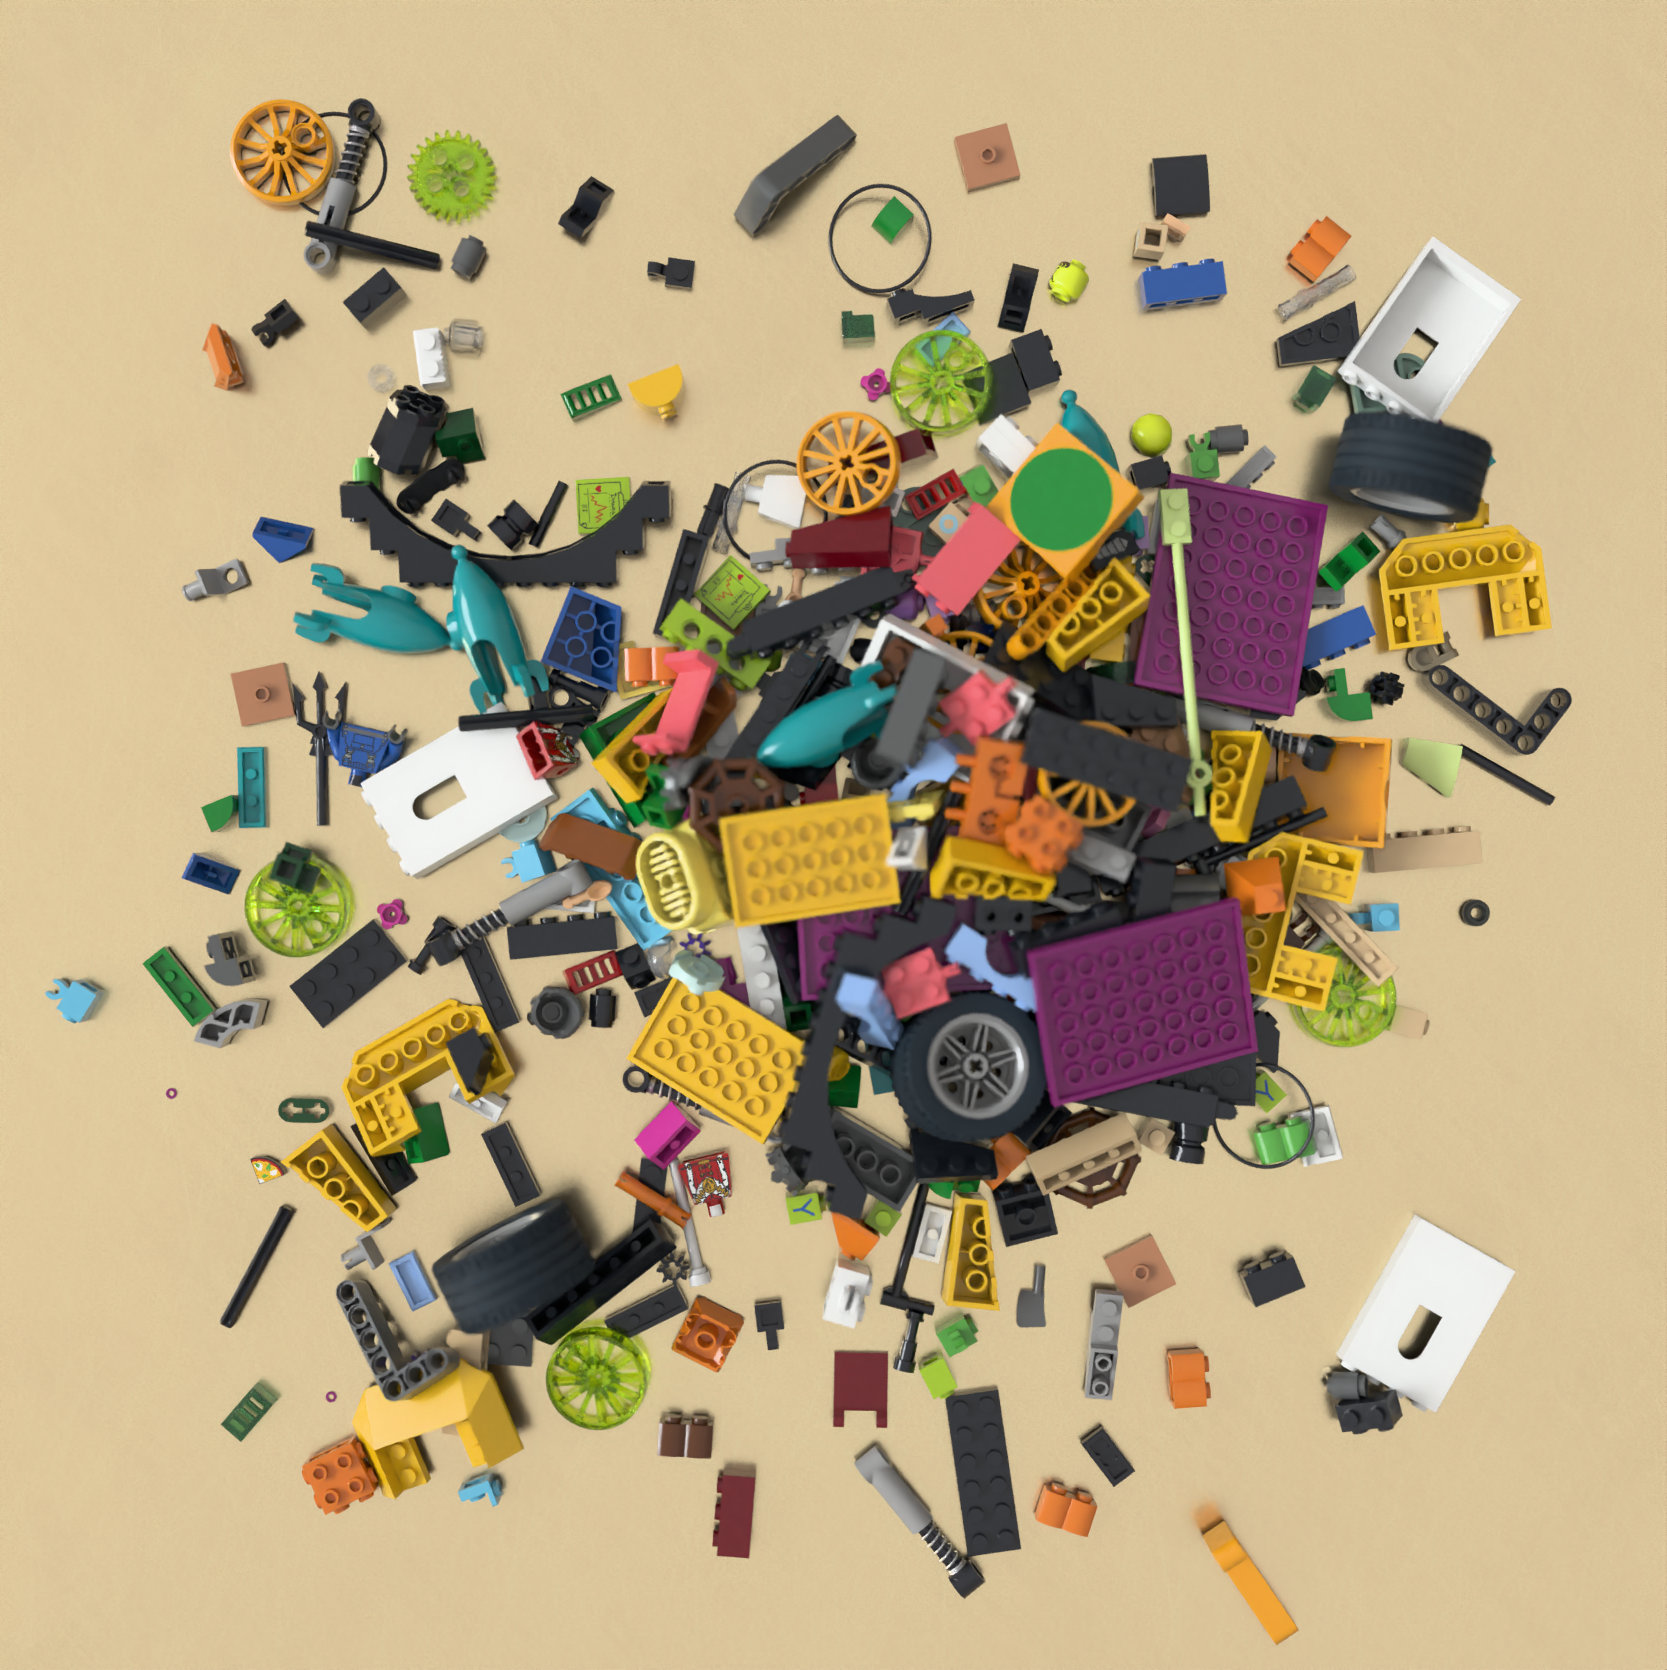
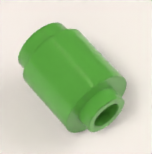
M356 458L355 465L352 466V481H372L380 490V467L375 465L374 458Z

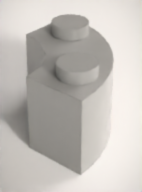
M245 999L219 1008L201 1024L194 1042L217 1048L228 1046L232 1036L240 1029L261 1027L268 1001Z

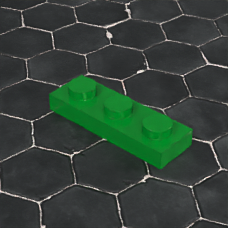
M166 946L142 963L192 1027L199 1024L216 1010Z

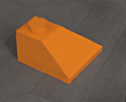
M1278 856L1223 863L1228 898L1235 897L1239 900L1241 916L1286 911Z
M831 1212L839 1247L842 1248L841 1253L851 1260L858 1258L863 1261L879 1241L880 1233L865 1223L862 1218L856 1219Z

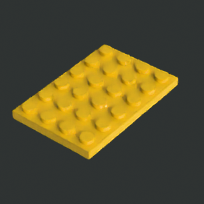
M885 793L719 818L736 928L900 903L896 869L888 866L886 862L893 844Z
M673 977L626 1059L759 1143L764 1144L786 1108L784 1103L787 1092L793 1091L795 1081H792L795 1066L801 1065L803 1055H800L803 1040L721 989L714 992L704 991L703 995H697L688 989V985Z

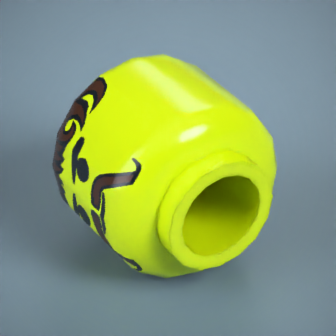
M1074 259L1071 262L1063 261L1059 263L1049 280L1050 287L1052 288L1051 293L1064 302L1079 299L1089 282V276L1085 272V265Z

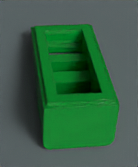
M611 374L561 393V397L573 421L622 400ZM607 384L612 397H606L602 385ZM597 388L602 401H596L592 392L593 389ZM586 392L592 403L588 406L582 396ZM577 397L581 409L576 410L572 401L573 398Z

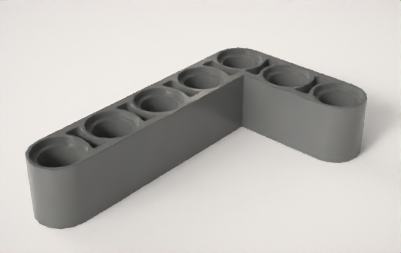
M839 115L834 116L762 170L750 183L734 212V216L752 235H755L767 224L783 196L849 147L857 137V134Z
M344 1280L338 1284L336 1288L337 1300L378 1386L387 1400L393 1402L409 1400L458 1368L460 1356L453 1348L432 1349L407 1365L368 1283L363 1280ZM353 1287H354V1289H355V1295H354V1297H352V1294H351V1291H352V1288H353ZM364 1311L366 1312V1315H367L365 1321L363 1320V1313H364ZM375 1335L378 1337L377 1345L374 1342ZM442 1355L445 1358L444 1366L441 1365L440 1361ZM387 1358H388V1360H389V1362H390V1367H389V1369L386 1368V1360H387ZM420 1369L423 1371L422 1380L419 1377ZM399 1383L401 1384L402 1388L400 1394L397 1389Z

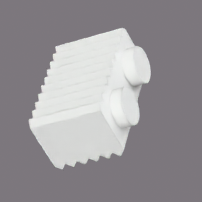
M437 327L413 331L420 385L425 390L450 387V373L448 372L449 367L446 361L448 357L445 355L447 352L444 345L445 340L443 339L445 336Z

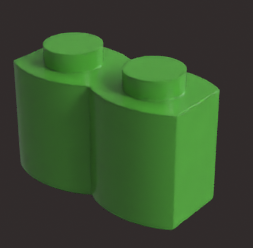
M1295 1116L1286 1119L1285 1124L1275 1125L1274 1121L1260 1124V1129L1255 1131L1254 1137L1262 1165L1285 1161L1294 1156L1302 1148L1308 1137L1311 1125L1309 1119L1302 1120L1301 1116ZM1312 1135L1305 1151L1298 1158L1316 1153L1317 1146L1314 1135Z

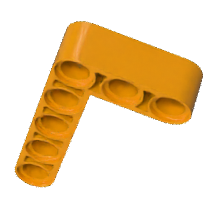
M1045 560L1063 580L1009 639L1007 651L1010 656L1017 660H1023L1037 650L1060 625L1068 613L1076 607L1081 597L1094 585V581L1102 574V570L1094 574L1090 566L1087 565L1072 582Z
M1225 1520L1203 1534L1202 1536L1222 1570L1225 1573L1227 1572L1274 1643L1278 1645L1299 1631Z

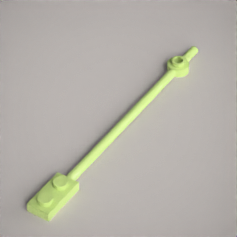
M1166 489L1158 492L1162 546L1172 545L1189 751L1190 759L1193 760L1186 785L1193 788L1195 816H1206L1204 786L1211 781L1212 771L1206 762L1201 761L1183 545L1192 543L1187 489ZM1196 769L1201 770V779H1198L1195 776Z

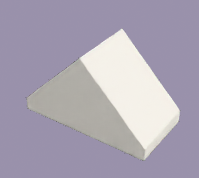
M926 826L899 828L886 860L888 866L900 871L927 870Z

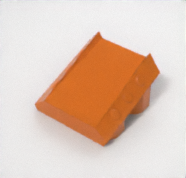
M212 323L202 351L208 354L216 378L214 387L227 391L231 386L243 383L244 380L227 331H222L220 325Z
M706 1296L696 1298L671 1349L717 1373L723 1366L732 1346H734L744 1321L739 1313L735 1314L707 1300Z

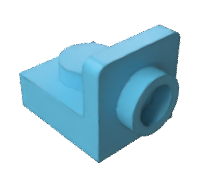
M492 1473L461 1484L458 1491L461 1502L469 1499L470 1502H475L485 1497V1493H487L493 1507L499 1504L501 1495H503L501 1484L498 1479L494 1480Z

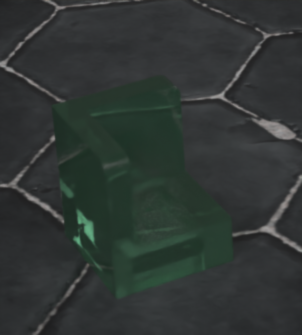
M841 311L843 344L875 342L874 316L872 314L852 315V311Z

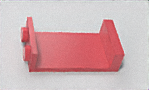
M973 502L967 511L971 513L970 516L920 576L914 574L911 577L917 583L914 588L926 598L929 595L933 596L937 600L934 605L946 615L951 612L958 616L1021 540L983 505L977 502Z
M700 649L666 653L663 664L677 672L678 676L655 735L634 736L633 742L641 746L643 752L655 756L657 753L673 754L674 752L686 751L719 665L718 661Z

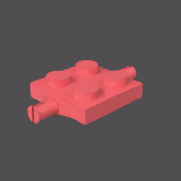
M893 525L890 568L893 569L894 573L912 569L914 574H917L920 565L928 566L935 558L922 554L923 531ZM862 567L861 575L879 567Z
M981 669L938 703L950 718V722L939 729L940 733H944L943 737L948 738L956 730H959L973 746L976 745L978 735L988 736L1016 715L1017 711L1010 704L1006 695L1007 692L1017 686L1016 680L1013 681L1014 678L1009 676L998 685Z
M929 948L887 965L881 971L885 981V989L882 991L893 1004L897 1019H902L951 1001L947 990L946 978L961 974V969L958 968L960 967L959 963L956 962L942 967L937 961L934 949Z

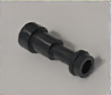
M555 668L552 670L548 678V683L555 688L557 685H560L575 692V696L590 702V705L599 710L603 708L609 696V690L601 686L596 688L583 681L577 682L562 675L563 671Z
M438 915L432 924L434 927L424 943L442 930L449 929V931H454L456 926L446 918ZM426 943L417 958H411L408 968L419 975H422L427 970L424 965L432 955Z
M908 1310V1314L905 1317L909 1320L906 1336L901 1341L898 1357H895L893 1365L895 1370L914 1373L916 1366L914 1357L918 1344L915 1340L919 1322H924L923 1313Z

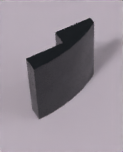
M1206 154L1152 158V185L1154 186L1156 216L1167 215V213L1175 215L1210 212L1209 175Z
M1013 353L992 360L961 375L980 426L996 420L1000 415L1005 417L1006 414L1032 404Z

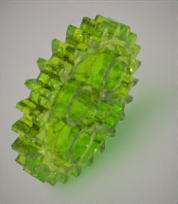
M446 130L445 138H441L435 132V141L433 142L426 137L427 146L425 148L417 145L420 154H411L412 159L416 163L407 165L408 169L414 172V174L408 175L407 179L409 182L414 183L409 189L412 193H417L414 197L416 202L424 201L422 208L425 211L432 207L431 214L434 217L441 211L444 220L447 219L449 213L452 214L455 221L458 220V214L461 212L465 218H468L469 209L478 213L476 204L479 203L486 206L487 204L483 196L492 197V193L487 187L496 185L495 181L489 178L496 175V172L493 168H488L494 162L492 158H485L489 154L487 148L479 150L482 145L481 142L476 140L472 143L470 134H467L462 139L459 130H457L454 137H451L450 132ZM438 155L447 156L445 163L441 165L434 163ZM467 159L473 160L474 164L470 169L464 170L461 168L463 161ZM432 169L439 173H428V171ZM452 171H455L457 176L454 175L449 180L446 175H451ZM475 177L474 181H468L467 179H465ZM433 182H442V187L438 191H430V185ZM459 187H469V191L466 195H456V191Z

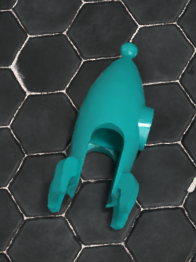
M1074 390L1064 391L1062 401L1064 404H1067V408L1063 413L1060 425L1120 474L1115 452L1105 431L1087 410L1075 403L1077 394ZM1138 508L1122 524V528L1126 527L1127 532H1134L1136 540L1142 539L1145 536L1143 517Z
M454 546L451 554L454 559L458 560V565L454 572L452 585L453 611L447 614L446 626L455 644L459 647H464L469 661L478 676V679L474 680L469 687V694L476 709L480 714L487 712L483 698L485 692L488 693L493 706L500 702L504 704L501 692L505 691L494 651V645L514 686L520 685L525 698L535 694L530 676L536 678L542 692L549 690L548 678L543 664L538 660L527 661L524 645L516 620L502 591L478 565L467 560V549L465 546Z
M313 563L311 565L310 571L321 574H314L312 585L323 588L322 595L364 609L368 614L360 619H352L312 609L311 615L296 612L293 622L299 625L296 626L295 633L303 638L314 642H324L333 633L367 647L400 654L428 652L443 648L446 645H449L454 651H460L464 648L455 644L443 625L416 604L417 597L413 593L400 587L389 585L382 586L380 590L365 586L344 583L345 575L340 568L324 563Z
M875 661L856 668L850 678L852 686L820 697L784 718L761 745L756 756L758 761L764 766L772 768L808 765L825 767L835 762L841 752L856 745L871 734L875 733L880 739L889 717L885 707L894 703L893 696L898 694L895 686L879 691L873 680L868 681L871 675L883 669L881 662Z

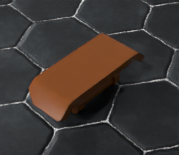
M724 676L720 677L708 691L686 751L665 754L660 760L663 766L670 767L667 760L671 757L679 759V757L683 759L696 757L736 708V691Z
M561 813L549 824L538 844V848L542 851L552 850L565 855L567 859L580 860L589 865L604 869L610 874L617 873L629 881L633 880L637 874L636 858L643 842L627 834L566 813Z

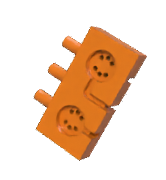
M978 735L974 756L956 755L955 763L957 765L972 767L969 783L952 781L950 784V791L966 793L963 810L949 807L945 810V818L961 820L958 833L959 838L1008 848L1005 846L1004 838L1006 836L1003 834L1012 821L1016 823L1020 801L1014 795L1021 796L1027 765L1019 763V759L1025 742Z

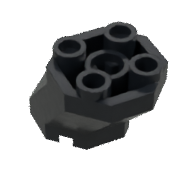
M404 385L403 390H396L388 399L387 407L367 453L370 458L372 456L375 457V465L395 474H404L405 470H412L411 475H418L426 465L428 455L436 439L435 432L440 430L445 419L447 409L443 406V398L423 393L412 385Z

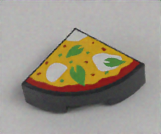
M257 1156L250 1159L259 1184L287 1174L284 1167L271 1158Z

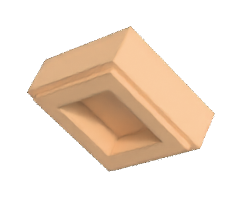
M1167 213L1161 225H1168L1167 234L1180 242L1183 241L1191 228Z

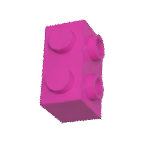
M671 1101L634 1141L649 1160L664 1170L701 1130L683 1109Z

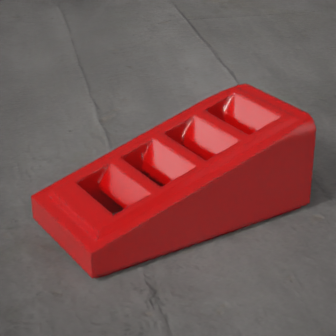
M952 469L906 495L904 498L918 521L948 505L950 502L961 498L966 494V490L955 470ZM945 481H950L955 490L953 494H951ZM936 486H940L946 498L941 499L935 488ZM928 490L936 502L934 505L930 503L925 493ZM917 496H920L926 507L923 511L915 499Z
M615 950L563 971L568 987L575 995L623 975ZM603 960H609L614 972L613 974L609 975ZM598 963L603 978L599 979L593 964ZM586 967H588L590 975L593 979V982L591 983L588 982V979L583 970ZM576 971L578 972L581 982L583 984V986L578 987V984L573 975V973Z

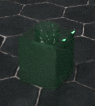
M1313 365L1306 373L1292 398L1297 400L1296 404L1304 410L1310 411L1312 409L1316 411L1324 402L1337 378Z

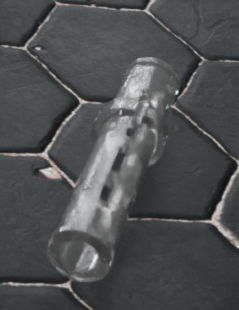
M1347 264L1306 290L1304 288L1300 289L1296 296L1278 305L1280 315L1284 320H1288L1304 309H1311L1317 301L1356 280L1354 270Z
M735 472L733 482L741 472ZM747 474L743 477L742 483L740 484V480L734 487L727 505V522L732 536L733 532H737L738 526L736 523L745 498L747 485L752 478ZM722 515L721 520H718L716 525L718 530L711 549L716 552L719 551L721 542H723L719 553L728 554L731 541L725 531Z

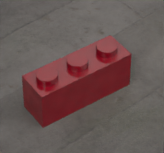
M724 1468L723 1476H718L716 1493H722L721 1503H716L714 1520L720 1521L719 1530L713 1531L712 1547H717V1556L749 1558L756 1470Z

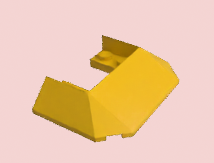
M1511 524L1402 539L1379 569L1389 650L1411 649L1444 643L1438 591L1486 584L1489 586L1495 636L1517 635L1552 629L1541 547L1525 538Z
M1282 832L1249 852L1247 860L1279 857L1286 911L1241 916L1252 994L1325 1011L1338 958L1283 945L1296 892L1351 905L1364 851Z
M447 999L356 1051L351 1061L353 1066L348 1078L345 1077L341 1088L368 1151L374 1157L407 1151L403 1142L422 1132L406 1096L408 1093L451 1069L466 1102L471 1104L492 1091L501 1097L515 1074L485 1010L479 1006H470ZM472 1027H475L481 1033H487L493 1044L490 1050L494 1056L482 1092L477 1096L466 1088L446 1045V1042Z
M460 1357V1364L454 1372L409 1400L395 1402L387 1400L383 1396L378 1384L364 1390L352 1424L364 1451L368 1455L369 1464L373 1466L374 1474L379 1479L377 1482L383 1496L396 1499L403 1491L426 1484L431 1479L414 1436L455 1423L473 1468L486 1463L488 1468H491L524 1449L493 1373L485 1369L479 1370L467 1364L468 1361ZM422 1370L419 1371V1377L421 1380L423 1378ZM400 1383L397 1387L399 1394L401 1393L402 1389Z

